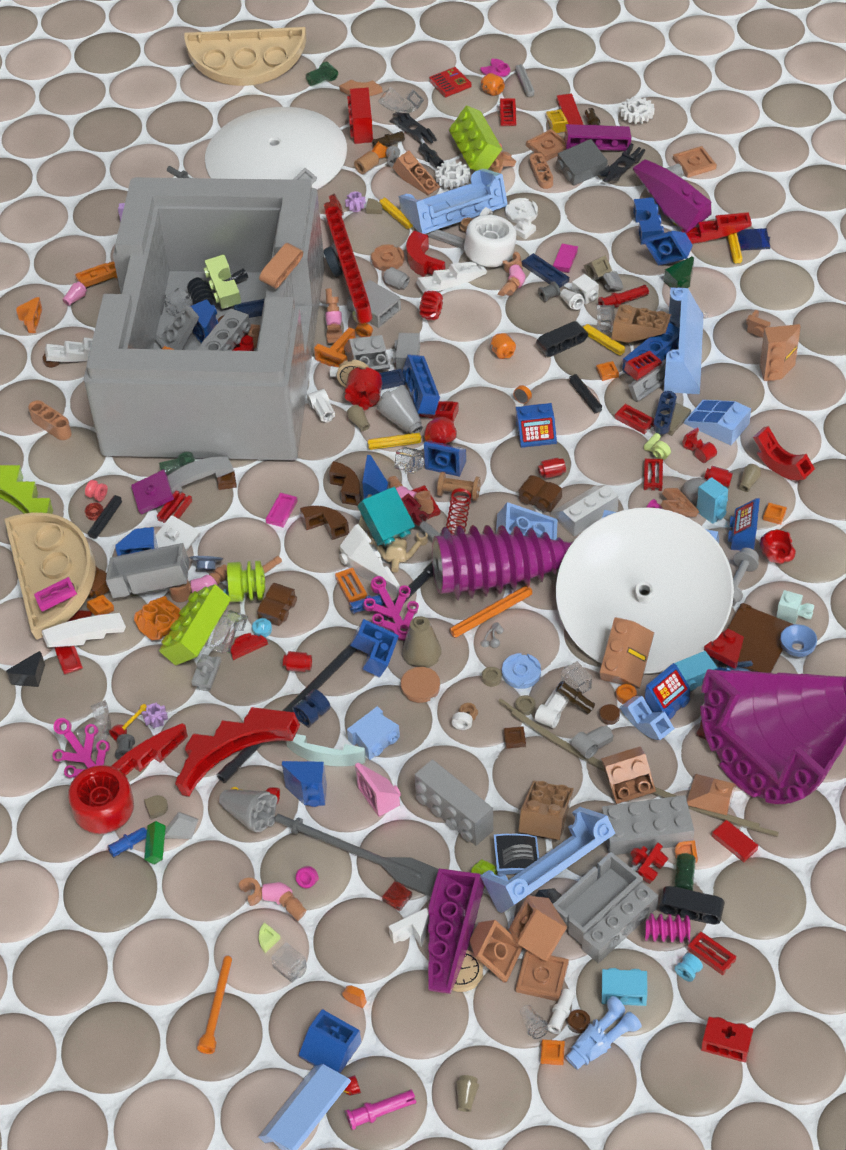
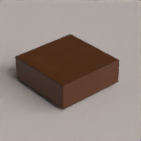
M235 470L217 478L219 490L237 488Z
M524 726L504 728L506 749L526 747Z

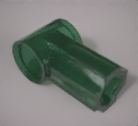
M325 61L318 69L305 74L308 84L313 86L325 80L334 81L338 77V70Z
M184 452L177 459L160 462V470H165L168 476L177 469L195 462L194 455L191 452Z

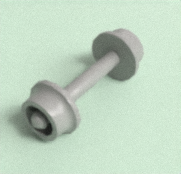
M742 548L734 556V562L739 568L733 578L734 594L732 606H735L743 598V593L738 585L745 571H755L759 565V555L751 548Z

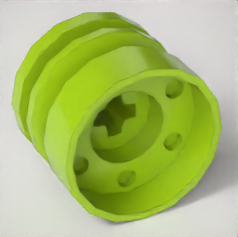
M261 560L255 561V569H252V563L248 561L246 570H243L241 562L227 563L230 602H242L244 600V593H248L250 601H254V592H257L258 600H263L266 586Z

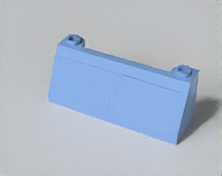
M487 169L475 171L471 175V184L425 199L417 200L411 194L398 196L401 212L416 230L423 234L461 222L463 218L479 216L485 207L494 211L508 205L503 175Z
M670 288L669 314H671L669 322L674 323L680 328L679 350H671L666 355L664 392L700 394L704 315L688 288Z
M579 807L572 812L573 816H575L574 824L568 826L572 836L508 880L507 876L503 873L497 876L493 871L488 870L482 874L481 878L497 911L500 913L505 912L613 836L615 832L608 816Z

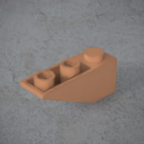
M409 150L395 161L392 168L402 180L421 192L430 195L440 188Z

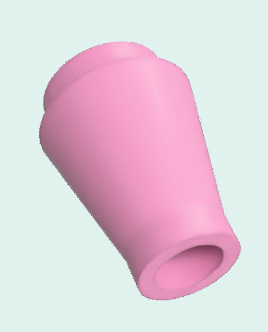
M80 282L73 283L62 300L66 305L70 306L84 297L87 289Z

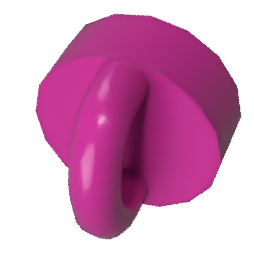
M304 866L296 873V882L302 888H310L319 880L316 870L311 866Z

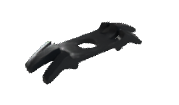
M395 112L393 116L396 117L389 120L390 123H395L399 128L401 127L411 134L414 140H418L420 144L425 143L422 137L431 144L437 141L433 132L414 120L409 113ZM415 125L417 128L409 129V126Z
M631 143L628 149L622 152V155L613 164L608 165L604 171L598 173L600 176L606 177L602 181H618L633 164L640 161L645 153V149L641 150L638 147L630 155L634 146ZM619 163H625L626 166H625V167H619L618 164H619Z

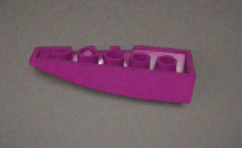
M646 159L633 167V171L642 184H645L649 194H652L654 197V201L662 208L664 215L686 233L697 226L698 222H702L712 215L711 201L678 175Z
M440 868L438 870L429 903V991L451 994L470 943L484 890L481 874Z

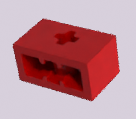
M709 1016L701 1051L746 1063L754 1028H750L743 1023L735 1024L728 1022L721 1017L713 1018Z

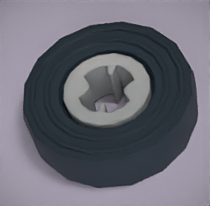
M331 246L323 250L333 275L335 277L342 275L340 262L334 249Z

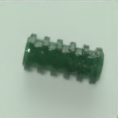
M682 853L677 856L674 887L693 891L696 858L693 855Z

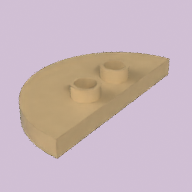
M306 27L184 33L189 58L201 73L220 83L249 86L265 83L281 76L298 61L306 44Z
M25 513L5 519L30 629L36 640L43 637L42 630L66 623L80 609L90 593L96 571L94 553L82 531L71 521L50 513ZM69 577L77 595L42 612L34 593Z

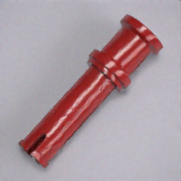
M642 285L622 293L614 292L610 296L599 297L598 306L602 312H606L607 309L618 308L622 303L649 295V289L646 285Z

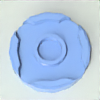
M516 653L504 660L502 677L511 687L518 689L529 688L539 681L541 665L532 655Z

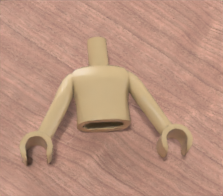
M370 532L367 533L371 539L369 544L375 545L382 559L392 563L391 571L394 573L399 571V563L409 560L420 546L428 543L427 533H425L423 538L419 537V533H417V542L408 552H406V540L395 538L393 543L387 545L385 552L381 545L377 546L374 538L370 536Z

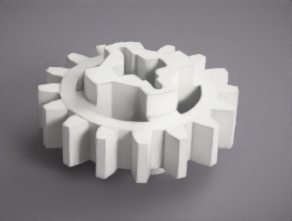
M640 96L636 99L634 97L631 100L626 99V102H622V105H620L621 117H624L623 120L628 119L629 123L633 121L635 124L637 122L643 124L644 120L648 122L649 118H653L655 111L651 100L646 101V98L641 99Z
M447 161L446 165L442 163L441 167H437V171H435L436 182H439V186L444 185V188L450 187V189L465 186V183H469L470 168H467L466 164L462 165V162L456 163V161H453V163Z

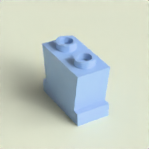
M378 706L347 729L348 741L353 746L357 743L359 747L365 748V755L369 760L380 755L386 747L394 744L400 737L399 725L383 716V711Z

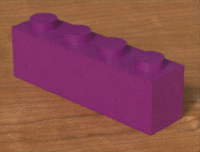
M566 124L564 140L566 149L591 139L599 150L626 151L631 144L632 136L629 126Z

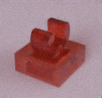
M335 193L330 195V202L324 204V209L335 206L340 209L341 215H344L341 203Z
M394 882L382 896V901L400 912L411 899L412 891L405 888L401 883Z

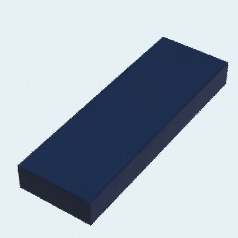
M534 253L522 261L524 268L548 284L555 281L559 288L569 282V276Z

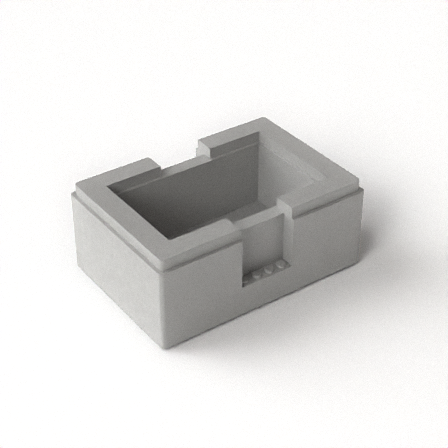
M132 178L113 253L121 294H103L84 375L85 388L101 454L103 456L210 458L225 456L229 459H297L325 268L317 189L312 188L310 180ZM285 243H289L302 250L303 257L282 284L275 289L260 281L259 277L264 267ZM225 255L231 275L242 268L246 270L244 274L247 272L248 278L236 283L241 303L265 299L262 316L249 318L250 324L260 325L257 348H254L255 351L196 350L201 344L192 332L182 350L162 349L155 338L164 333L166 326L172 325L174 318L185 306L190 307L193 305L187 289L189 281L196 277L207 282L210 280V278H206L203 268L206 267L205 260ZM216 303V319L218 320L230 308L234 309V307L230 306L222 309L220 303Z

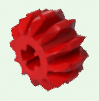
M437 291L424 292L419 307L422 318L427 320L439 318L443 309V296Z

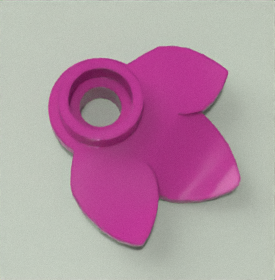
M492 58L491 66L480 67L481 72L485 75L493 73L500 77H505L510 74L509 65L499 59Z

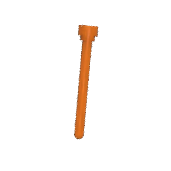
M229 955L223 959L206 1032L198 1042L197 1050L204 1054H213L215 1052L217 1042L215 1041L214 1033L232 963V958Z

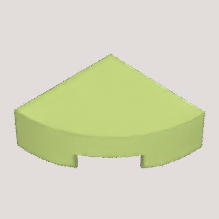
M264 923L259 931V944L263 952L266 953L281 938L276 931Z

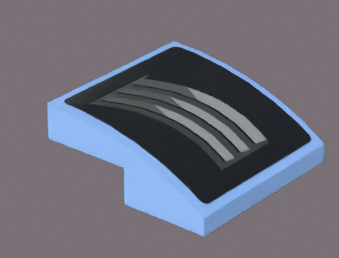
M527 834L494 835L498 875L501 873L505 875L519 873L539 859L537 836Z

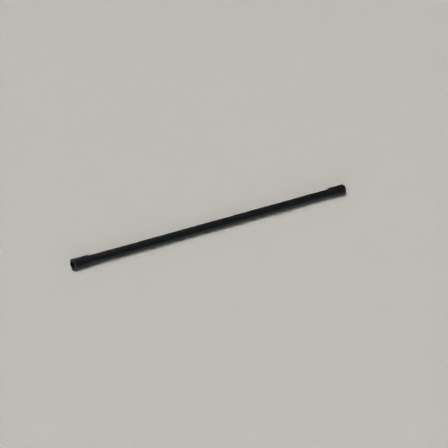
M432 561L408 586L411 591L410 596L406 598L405 602L429 578L434 576ZM398 596L393 600L394 605L396 604ZM382 615L384 617V620L386 621L390 618L385 615ZM350 643L282 711L293 712L292 708L300 700H305V696L313 689L318 690L358 649L350 646ZM265 742L244 748L217 773L218 779L226 783L238 771V768Z

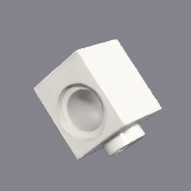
M584 274L572 281V291L582 295L585 305L598 297L599 284Z

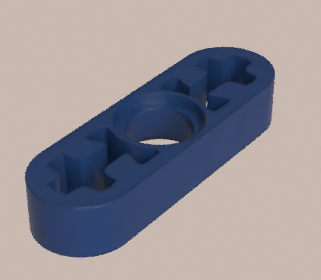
M665 391L660 395L654 419V431L657 434H666L670 431L677 399L676 394L672 391ZM661 411H669L670 413L664 415V414H662V413H660V412H661Z

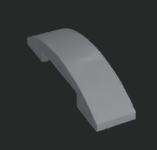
M210 457L189 463L172 472L167 477L174 494L175 491L182 492L181 486L214 473L218 478L233 472L234 469L228 457Z

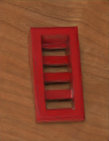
M500 98L501 126H516L515 98Z
M648 351L627 361L624 371L637 381L661 365L662 361L651 351Z
M439 401L435 415L419 414V416L430 419L446 417L454 423L459 411V403Z

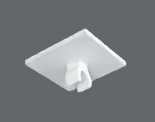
M171 515L156 534L158 548L183 543L187 551L201 532Z

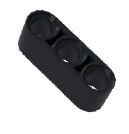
M573 321L541 335L537 339L536 345L547 357H551L583 343L588 337V332L577 321Z
M666 886L663 888L658 908L667 915L671 914V916L675 917L680 915V918L688 915L690 920L716 925L721 922L725 901L715 895Z

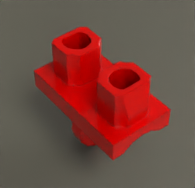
M657 843L648 854H646L648 849L645 846H642L641 849L633 848L630 853L633 858L631 863L634 866L641 863L635 872L642 876L643 880L649 884L658 875V872L650 867L651 863L661 869L669 859L660 851L663 847L660 843Z

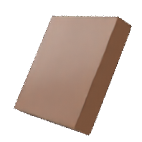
M552 129L526 141V146L534 153L543 154L546 162L558 156V153L567 150L565 140Z
M703 146L673 154V160L676 164L679 163L682 166V170L687 178L717 168V164Z
M526 950L516 992L558 1001L563 989L569 959L551 955L548 961H544Z

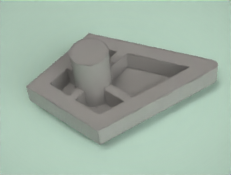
M617 271L603 275L607 282L605 285L607 290L615 289L621 291L623 289V284Z
M178 812L165 829V838L192 839L198 818Z

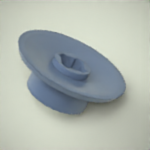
M214 556L189 557L190 560L197 561L196 569L215 570L216 562L223 561V558Z

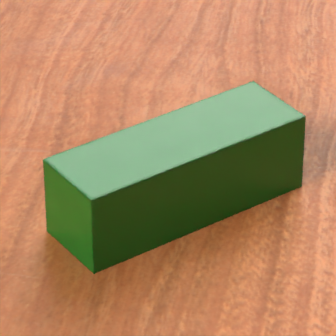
M157 821L147 826L144 860L154 865L163 860L166 825Z

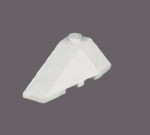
M359 524L355 525L340 545L341 554L339 557L341 562L349 568L353 567L356 574L369 582L374 577H383L386 580L387 592L396 598L400 588L399 583L388 566L383 567L378 550L374 552L369 544L371 543L369 536Z

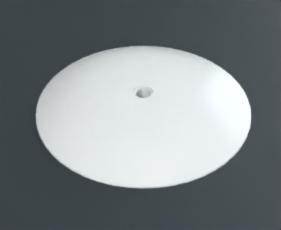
M296 107L265 108L244 114L223 126L208 144L205 153V165L210 178L292 180L304 168H307L317 177V180L312 184V188L318 190L329 183L343 167L347 156V143L340 128L322 114Z
M659 508L623 510L593 523L569 547L560 565L556 583L558 611L566 631L576 645L601 664L603 662L615 617L634 621L654 632L644 674L663 672L671 664L703 652L704 646L710 641L713 642L717 639L724 629L731 612L734 594L733 577L728 559L714 537L690 518ZM643 590H647L650 592L648 595L640 594V592Z

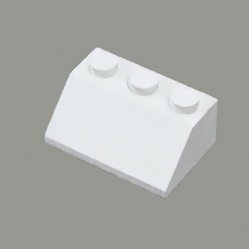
M607 485L593 486L552 511L551 516L558 519V522L575 537L593 523L602 519L604 510L618 511V495Z

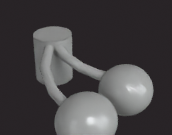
M498 622L492 625L485 639L480 642L482 647L490 645L492 648H497L500 645L499 639L495 638L494 631L497 634H501L504 629ZM492 631L493 639L489 642L486 638Z

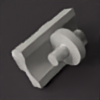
M202 654L197 662L192 685L198 686L199 690L210 691L222 661L221 657H210Z

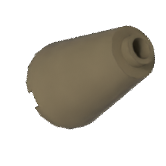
M418 616L411 620L402 648L404 661L410 666L429 668L439 661L438 658L441 655V646L430 621L423 616Z

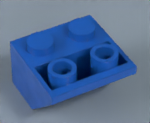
M322 1009L308 1029L299 1057L314 1066L324 1064L341 1073L362 1043L360 1030Z

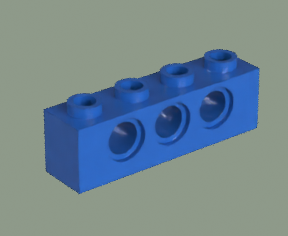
M669 322L665 334L649 337L623 358L622 371L628 374L624 371L626 362L648 351H651L663 362L669 351L679 348L680 328Z
M407 354L402 372L417 413L435 415L440 396L424 356Z

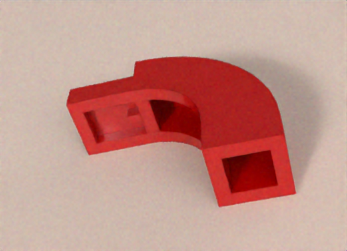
M413 231L408 237L406 244L407 262L410 268L422 277H425L427 274L433 275L436 270H445V261L425 254L429 249L428 235Z
M769 426L763 427L753 437L760 449L757 452L759 458L769 469L780 476L790 480H804L815 470L807 454L795 455L783 449Z

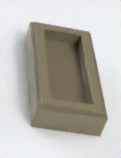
M676 403L670 431L667 434L672 436L691 414V409Z

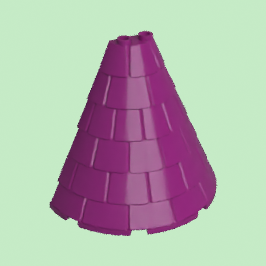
M708 669L706 671L701 692L705 693L704 704L700 706L701 719L711 752L716 751L722 761L719 766L727 777L752 797L759 796L765 799V802L772 804L793 803L804 799L814 792L824 781L846 745V677L780 672L774 674L739 670L721 671Z

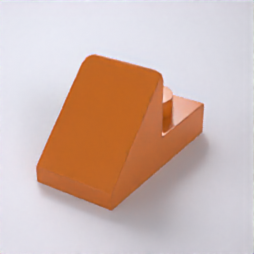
M35 297L16 308L19 320L24 321L29 333H36L43 310L40 297Z

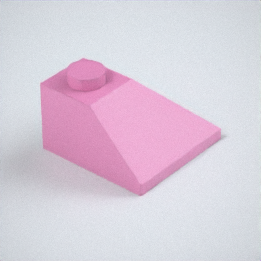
M360 763L355 764L357 787L378 817L400 806L399 797L401 793L396 785L393 786L387 778Z

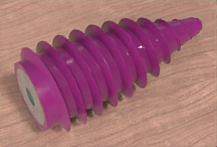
M474 525L469 528L468 534H465L461 526H457L454 535H451L447 527H443L440 536H434L432 542V564L437 591L439 594L454 593L457 601H459L463 591H468L471 599H473L475 590L481 589L485 597H487L489 588L496 587L501 595L503 585L510 584L515 592L517 582L522 580L529 588L531 578L538 576L540 581L543 582L544 574L552 571L556 575V570L560 568L562 560L573 542H565L560 537L556 538V540L550 539L546 532L537 537L532 528H529L526 534L523 535L518 526L513 527L511 534H508L503 525L498 527L496 534H494L489 525L484 527L482 534L479 533Z

